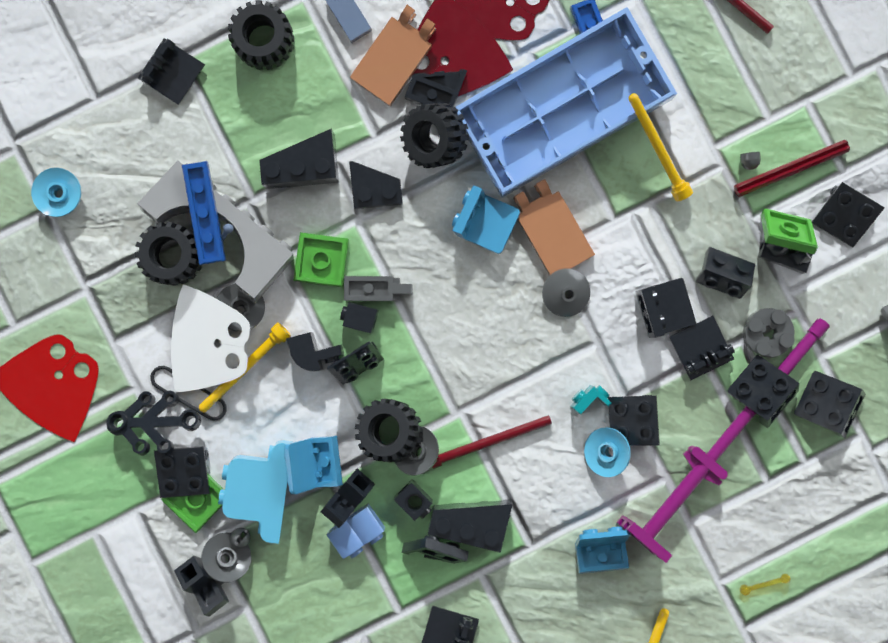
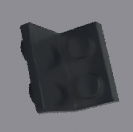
M683 278L635 291L649 338L664 336L665 333L696 324Z
M756 355L728 388L727 392L759 415L760 423L769 428L799 392V382L760 355Z
M813 371L794 414L829 429L840 437L846 438L866 394L859 387L821 372Z

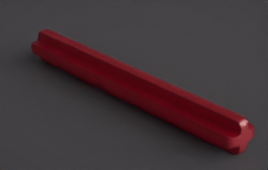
M842 140L738 183L734 186V191L738 197L744 196L850 151V146L847 140Z

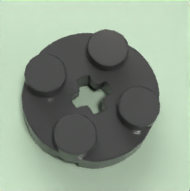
M773 308L757 310L748 317L746 326L743 328V339L746 346L760 356H779L785 353L795 341L793 323L782 310ZM766 326L774 330L771 339L763 336Z

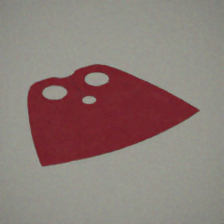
M454 0L433 1L417 29L420 31L426 19L435 24L436 30L427 41L432 44V48L426 55L429 58V65L422 70L417 68L414 74H432L439 71H445V73L457 72L460 69L467 70V75L458 95L459 97L513 71L508 58L497 41L469 11ZM444 56L449 58L447 65L441 63V58Z
M454 0L469 11L494 38L503 40H523L528 38L535 27L534 19L539 12H543L549 3V0H540L538 4L530 5L526 0H514V4L508 6L506 0ZM515 16H521L526 21V26L521 31L513 30L510 25L511 19Z

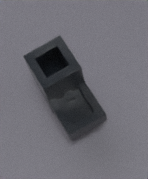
M314 332L286 338L292 359L299 367L308 371L324 370L321 360H325V364L340 360L339 355L344 354L342 345L318 350Z
M357 468L320 512L340 528L354 509L372 490L375 483Z
M193 555L174 570L183 591L195 595L205 616L210 617L229 602L221 586L223 582H218L208 576L202 566L200 557Z

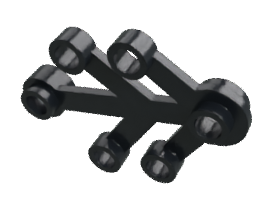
M148 391L142 392L138 399L125 411H116L108 416L106 421L108 431L113 435H123L132 445L133 451L143 456L150 451V444L143 439H139L131 429L141 428L157 445V450L163 455L171 454L174 450L173 442L164 438L155 427H183L187 431H195L200 427L202 421L201 416L191 409L183 411L180 416L157 417L168 406L174 407L178 404L179 396L174 391H166L155 405V396ZM174 395L173 400L167 402L168 397ZM150 396L149 401L144 403L145 397ZM143 407H152L142 417H134ZM195 418L194 424L189 426V421ZM123 420L122 425L117 427L118 422ZM165 443H168V444H169L168 448L163 451V450H162L163 445H164ZM144 444V449L138 451V447Z

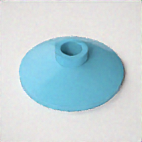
M49 168L35 178L32 184L31 196L35 206L42 213L52 217H61L71 213L78 206L81 199V186L76 176L70 171L63 168ZM62 189L63 195L62 197L58 198L57 192L58 190Z
M608 427L597 429L589 435L585 443L584 454L586 462L596 474L602 477H614L621 474L627 468L631 456L630 446L625 436L618 430ZM610 447L613 449V456L609 454Z

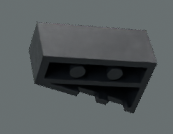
M332 128L259 160L261 184L266 189L339 183L336 141Z
M505 499L503 501L434 505L428 527V535L501 553L513 503L511 499Z

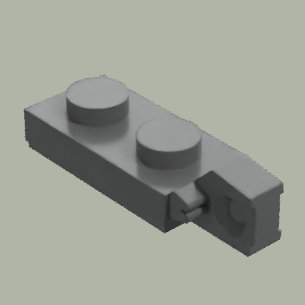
M344 276V301L400 300V294L413 293L412 284H400V278H394L393 276Z

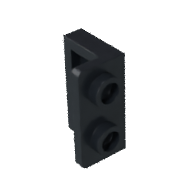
M709 247L705 253L702 271L697 276L696 283L741 299L752 286L755 263Z

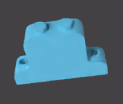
M280 440L274 446L270 445L268 458L237 455L231 460L229 465H224L222 480H226L225 490H220L218 504L223 505L222 511L224 515L233 519L258 521V534L268 543L279 544L288 477L284 448L286 444L293 441Z

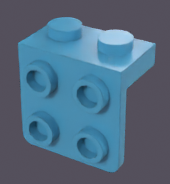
M473 185L471 191H467L463 198L462 204L464 207L461 213H457L453 219L452 227L454 228L452 231L460 238L500 254L507 244L520 216V211L516 207L487 196L483 189Z
M337 436L312 437L285 445L284 458L290 494H299L317 487H337L343 485Z
M611 527L607 529L608 532L598 533L597 529L582 531L583 534L578 536L575 543L579 574L629 569L625 542L630 537V532L623 530V527Z

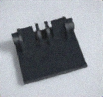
M164 38L138 76V79L179 105L205 64L176 46L170 39Z
M841 182L839 186L835 185L831 189V197L812 220V224L849 246L854 247L885 207Z
M713 315L669 336L690 381L734 360L732 354L735 353V350L731 344L727 345Z
M369 341L327 367V370L344 385L345 383L355 381L364 371L377 367L384 358L378 352L374 342Z
M657 396L608 397V400L611 402L608 406L610 428L621 432L627 439L629 446L660 445Z
M204 446L175 448L169 455H163L158 450H154L160 498L210 494L206 467L209 452L204 450Z
M432 605L421 643H473L479 619Z

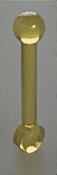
M782 574L780 578L752 586L741 585L740 592L746 596L756 589L781 582L789 583L791 578L788 574Z

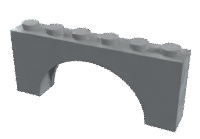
M178 160L137 203L141 211L156 223H164L179 214L190 213L182 170L183 164ZM213 184L218 218L226 224L233 226V230L244 246V265L241 274L235 281L236 288L256 303L294 260L293 249L283 240L278 242L273 238L274 234L269 228L264 225L261 227L254 222L255 218L248 211L243 210L241 212L236 208V203L228 195L224 194L222 196L215 191L217 188Z

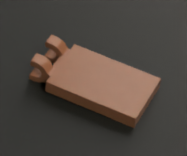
M408 4L403 9L398 20L393 17L390 18L350 76L351 80L389 107H391L432 48V44L427 41L436 30L435 24L429 19H426L420 31L411 26L410 23L414 20L416 14L415 9Z
M545 179L534 185L540 195V198L529 203L524 191L514 196L513 199L521 211L518 222L549 276L559 269H571L595 255L560 192L552 194Z

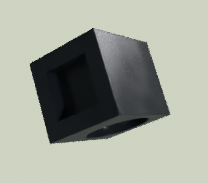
M348 302L347 307L343 306L340 320L343 321L342 326L373 334L379 310Z
M413 479L394 497V501L414 521L418 517L421 519L425 518L432 510L433 499ZM411 496H418L421 498L422 504L418 507H412L408 499Z

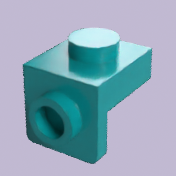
M590 385L585 391L581 389L574 395L571 407L577 413L582 414L596 398L604 405L609 406L611 402L607 398L610 395L600 385L597 388Z

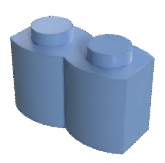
M368 503L350 515L340 528L335 525L326 535L343 559L348 556L352 559L363 551V545L368 542L372 545L383 537L382 532H384L385 526Z

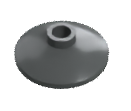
M570 268L559 269L553 272L543 285V302L547 309L557 316H574L580 313L588 304L591 292L590 285L586 277L579 271ZM567 290L572 291V296L570 298H565V292Z
M235 284L224 288L216 298L233 309H236L238 306L244 307L245 311L241 314L248 320L250 329L257 326L264 316L265 302L263 296L254 303L238 290ZM232 322L228 329L233 331H242L240 324L237 322Z
M423 427V432H419V437L422 438L421 443H416L415 445L418 449L422 448L420 456L417 455L416 450L415 452H410L411 456L409 458L395 462L397 467L406 474L414 476L424 474L434 466L438 458L439 444L437 438L432 431Z
M227 532L210 538L201 554L202 566L208 576L223 583L240 579L247 572L251 563L249 546L246 545L243 548L233 547L229 540L231 533ZM239 537L236 542L240 544L243 538ZM221 556H227L228 563H222Z

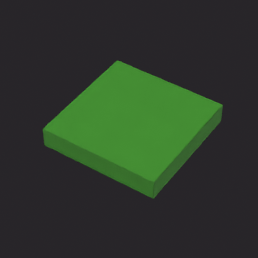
M763 209L761 221L765 243L815 254L818 245L811 219Z
M300 232L293 281L343 287L349 239Z
M209 474L210 494L161 498L195 533L223 506L219 505L218 501L220 490L224 489Z

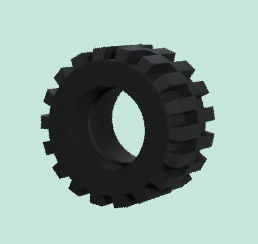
M255 0V5L247 2L245 3L246 8L242 9L240 6L236 9L238 12L237 16L234 14L231 16L230 19L233 24H228V30L231 33L228 34V38L232 48L243 62L245 61L251 68L255 66L257 70H262L263 67H266L267 70H271L274 64L277 67L281 66L282 63L280 61L282 59L287 61L289 58L288 51L292 52L294 48L292 42H294L293 30L286 15L282 13L278 6L273 7L271 2L266 1L265 5H263L261 0ZM267 25L275 29L274 36L268 44L264 46L249 44V37L255 28Z
M433 103L416 106V109L409 111L410 116H405L403 120L405 125L401 126L400 131L403 132V136H400L401 142L404 141L405 146L402 148L404 152L409 153L407 157L410 161L415 160V165L423 166V168H436L456 162V159L462 157L463 153L461 151L466 150L468 146L465 144V141L469 140V134H466L465 131L468 129L467 124L463 123L465 118L462 114H457V108L450 107V104ZM432 124L436 126L439 132L437 147L430 138Z
M159 222L156 223V227L149 226L147 234L141 233L139 237L142 238L141 243L136 242L135 246L139 248V252H135V258L140 260L136 264L138 268L143 269L141 273L144 276L150 277L149 280L159 284L177 286L178 284L188 283L189 278L194 279L197 276L195 272L196 270L200 271L202 266L199 265L193 231L173 222H167L166 224ZM176 240L181 247V258L174 267L167 269L160 262L159 252L166 242Z
M386 398L381 399V401L375 400L371 402L372 406L366 405L363 408L365 413L359 414L357 417L360 423L355 424V429L359 430V434H355V439L361 441L358 444L360 450H365L364 454L367 457H373V460L382 462H400L402 459L409 458L411 456L410 452H415L418 449L415 446L416 443H421L422 440L419 437V432H423V427H420L418 424L421 422V419L415 415L417 412L406 403ZM393 416L399 424V435L395 442L386 446L379 437V427L384 419Z

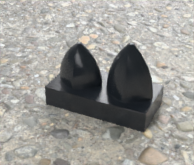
M764 238L757 257L804 274L807 273L813 254L765 243Z

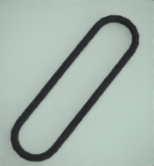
M158 366L152 371L150 380L154 387L165 393L167 390L155 382L154 375L160 369H165L171 373L172 369L167 366ZM205 388L199 389L208 395L211 394V392L206 390ZM179 398L180 403L212 421L222 419L227 411L226 404L221 398L218 401L222 404L223 411L218 417L209 416Z

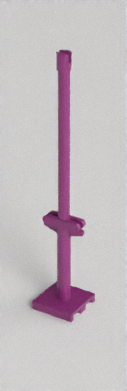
M817 318L807 330V334L781 363L778 369L789 375L816 341L820 340L826 333L830 325L825 320ZM745 407L707 453L697 446L688 447L683 456L692 468L691 471L643 528L624 515L620 517L617 523L623 529L628 530L630 535L653 555L667 563L673 555L654 538L703 479L720 486L722 484L720 479L727 478V471L716 461L756 413Z

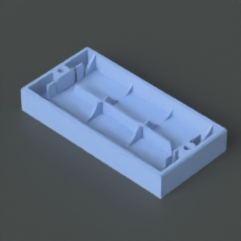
M626 7L455 108L458 109L457 114L464 116L463 123L468 126V129L465 131L466 134H469V142L500 196L503 198L638 120L629 102L631 94L635 93L639 96L647 114L671 101L677 95V92L631 12ZM488 144L490 148L488 150H484L483 145Z

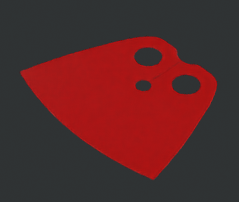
M61 334L52 335L22 351L0 367V391L31 420L50 432L75 442L86 418L97 384L98 363L90 355L77 352L74 349L73 342ZM54 344H61L65 347V355L61 359H55L50 354V349ZM84 362L89 366V373L86 377L79 378L75 375L74 367L77 363ZM56 371H62L63 377L61 379L55 378L54 374Z

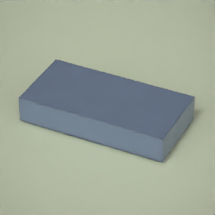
M325 0L351 43L372 31V28L354 0Z

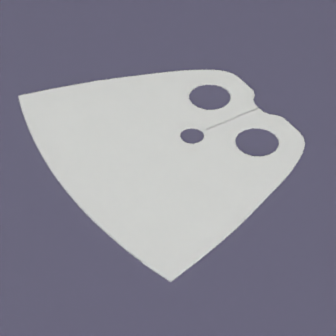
M184 284L177 301L171 340V362L175 393L203 389L234 380L246 372L248 356L244 350L245 343L250 335L248 320L237 310L218 299ZM232 322L239 323L242 328V333L238 338H233L228 333V327ZM216 339H219L221 341V346L219 348H216L214 346V341ZM230 353L236 354L240 360L239 366L235 369L229 368L226 364V357Z

